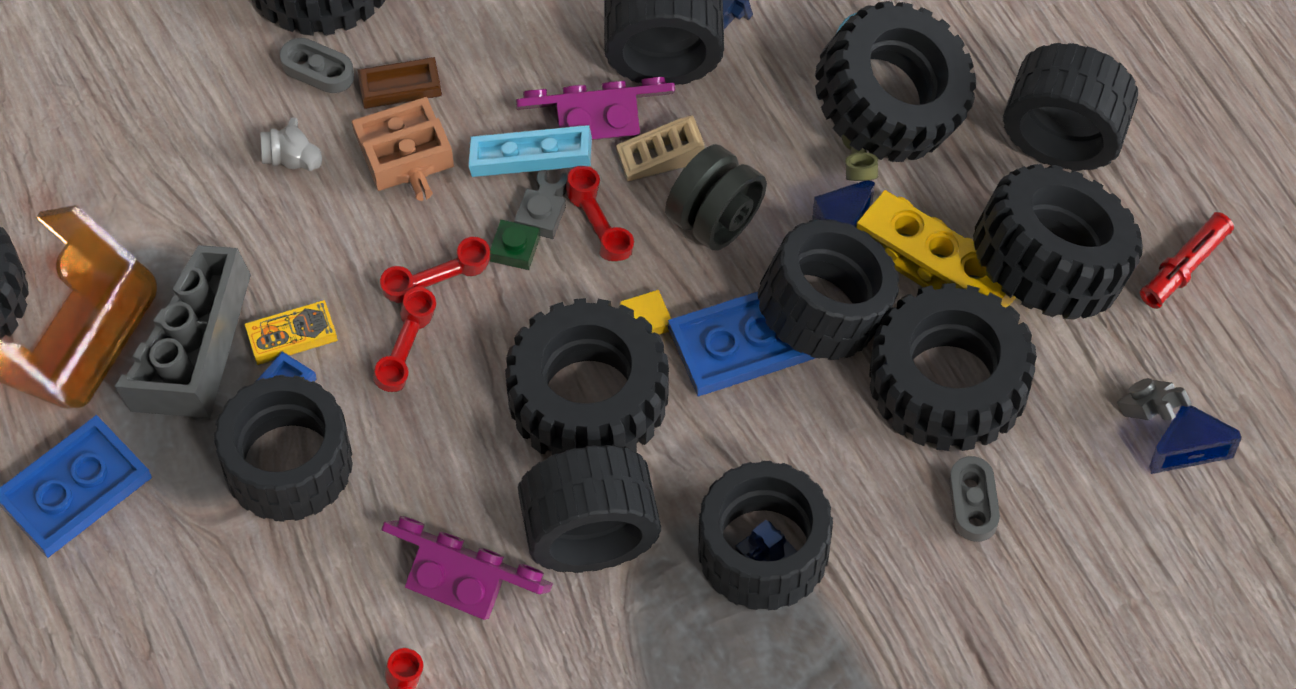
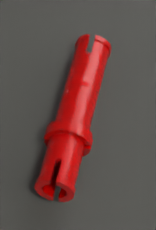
M1215 212L1173 257H1167L1160 264L1159 272L1147 285L1141 288L1139 293L1142 300L1148 306L1159 309L1177 288L1185 287L1191 280V273L1227 235L1232 233L1234 225L1231 219L1223 213ZM1204 241H1206L1195 253H1193Z

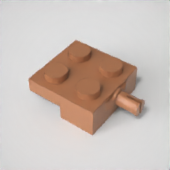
M427 97L352 120L353 131L378 191L410 182L416 199L424 201L423 192L426 200L433 194L426 177L454 167L451 145L439 118L435 117Z

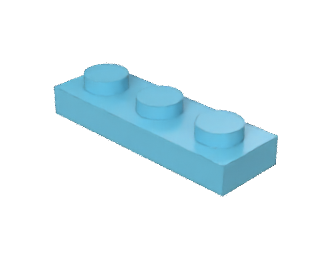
M586 125L473 136L470 140L469 154L471 176L478 177L591 166L592 135L590 127Z

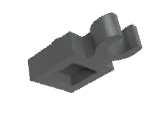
M547 170L539 171L537 174L538 191L526 189L514 223L540 228V236L554 239L566 208V200L562 196L566 193L567 173H562L557 183L550 184L547 182Z
M1150 378L1134 383L1129 388V393L1117 402L1124 417L1150 420L1157 414H1160L1164 420H1170L1176 417L1173 411L1174 408L1178 406L1189 407L1192 404L1183 387L1175 388L1172 382L1157 381Z

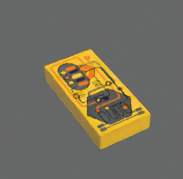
M325 300L245 323L257 365L275 360L282 351L287 355H293L338 341Z

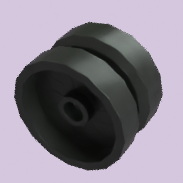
M713 144L699 152L680 173L667 198L665 214L669 220L683 230L693 229L695 238L709 249L719 251L733 242L753 219L766 193V178L749 165H739L737 157L723 146Z

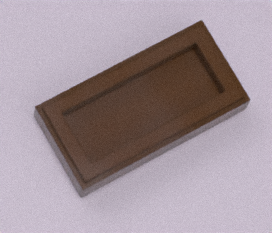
M435 57L358 69L364 109L410 102L424 97L434 98L442 96Z

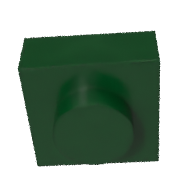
M500 220L490 248V262L529 270L540 240V228Z

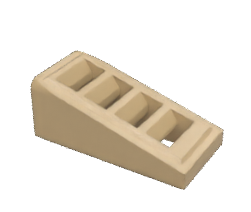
M693 115L680 118L616 145V151L627 182L686 167L704 149V142ZM681 141H688V144L685 145L681 143ZM671 144L673 150L667 152L665 145ZM655 148L657 157L651 158L649 149ZM637 152L640 153L643 161L636 165L633 153Z

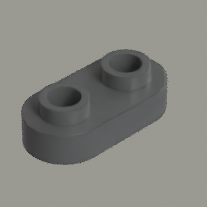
M294 38L286 42L280 50L282 68L287 75L322 91L340 93L348 89L354 81L353 64L350 58L307 38ZM300 61L306 62L304 64H297Z
M975 456L963 457L953 465L949 478L954 524L957 532L963 538L974 542H981L995 534L1000 519L994 472L990 464L982 458ZM973 480L978 485L969 487L965 485L964 481ZM977 518L983 522V525L974 526L969 520Z

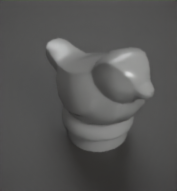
M291 117L289 124L280 131L270 129L269 132H260L262 164L277 166L281 163L288 169L303 168L308 171L321 167V151L317 146L309 143L305 134L298 128L297 118Z

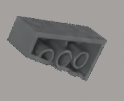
M197 246L173 287L174 296L165 309L161 308L155 317L154 323L156 326L146 343H140L132 356L135 362L127 375L122 374L115 385L116 390L131 412L211 418L251 277V273L238 248Z

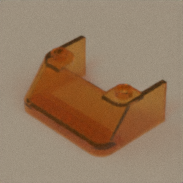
M77 205L40 211L36 217L65 243L57 257L56 270L59 278L72 289V292L32 353L20 344H6L0 339V382L65 409L81 408L91 401L157 293V283L153 274Z

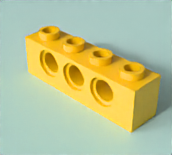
M884 190L857 222V229L871 235L876 242H879L885 248L886 253L891 256L895 263V270L922 287L932 285L933 289L936 290L941 289L942 284L956 283V288L967 289V285L978 287L981 294L988 296L991 292L1002 298L1001 305L1005 308L1016 298L1014 296L1011 298L1001 291L1002 286L998 282L993 283L986 275V267H981L977 259L973 239L961 236L948 228L942 220L926 215L903 197H897ZM900 234H909L911 236L907 237ZM935 254H941L946 257H937ZM969 275H976L980 279L971 278Z

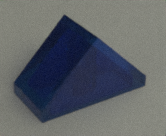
M862 181L815 196L812 220H837V222H846L856 228L857 222L873 203L875 182Z
M1192 405L1189 407L1181 406L1176 417L1172 420L1155 448L1149 465L1151 474L1232 459L1242 439L1240 431Z

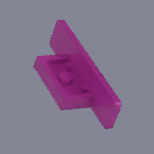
M665 77L642 79V86L626 88L625 81L602 83V90L587 92L586 85L563 87V94L547 96V89L528 90L523 92L524 98L516 99V109L524 110L557 106L559 128L589 125L592 140L639 136L640 127L636 98L673 94L675 92V83L665 84Z
M400 516L399 520L385 521L383 523L382 531L419 546L405 588L483 620L490 618L503 580L540 595L551 591L553 583L542 579L544 572L525 564H519L518 568H514L502 563L504 556L485 548H479L478 552L462 547L463 539L446 532H439L438 536L423 531L425 524L406 516Z

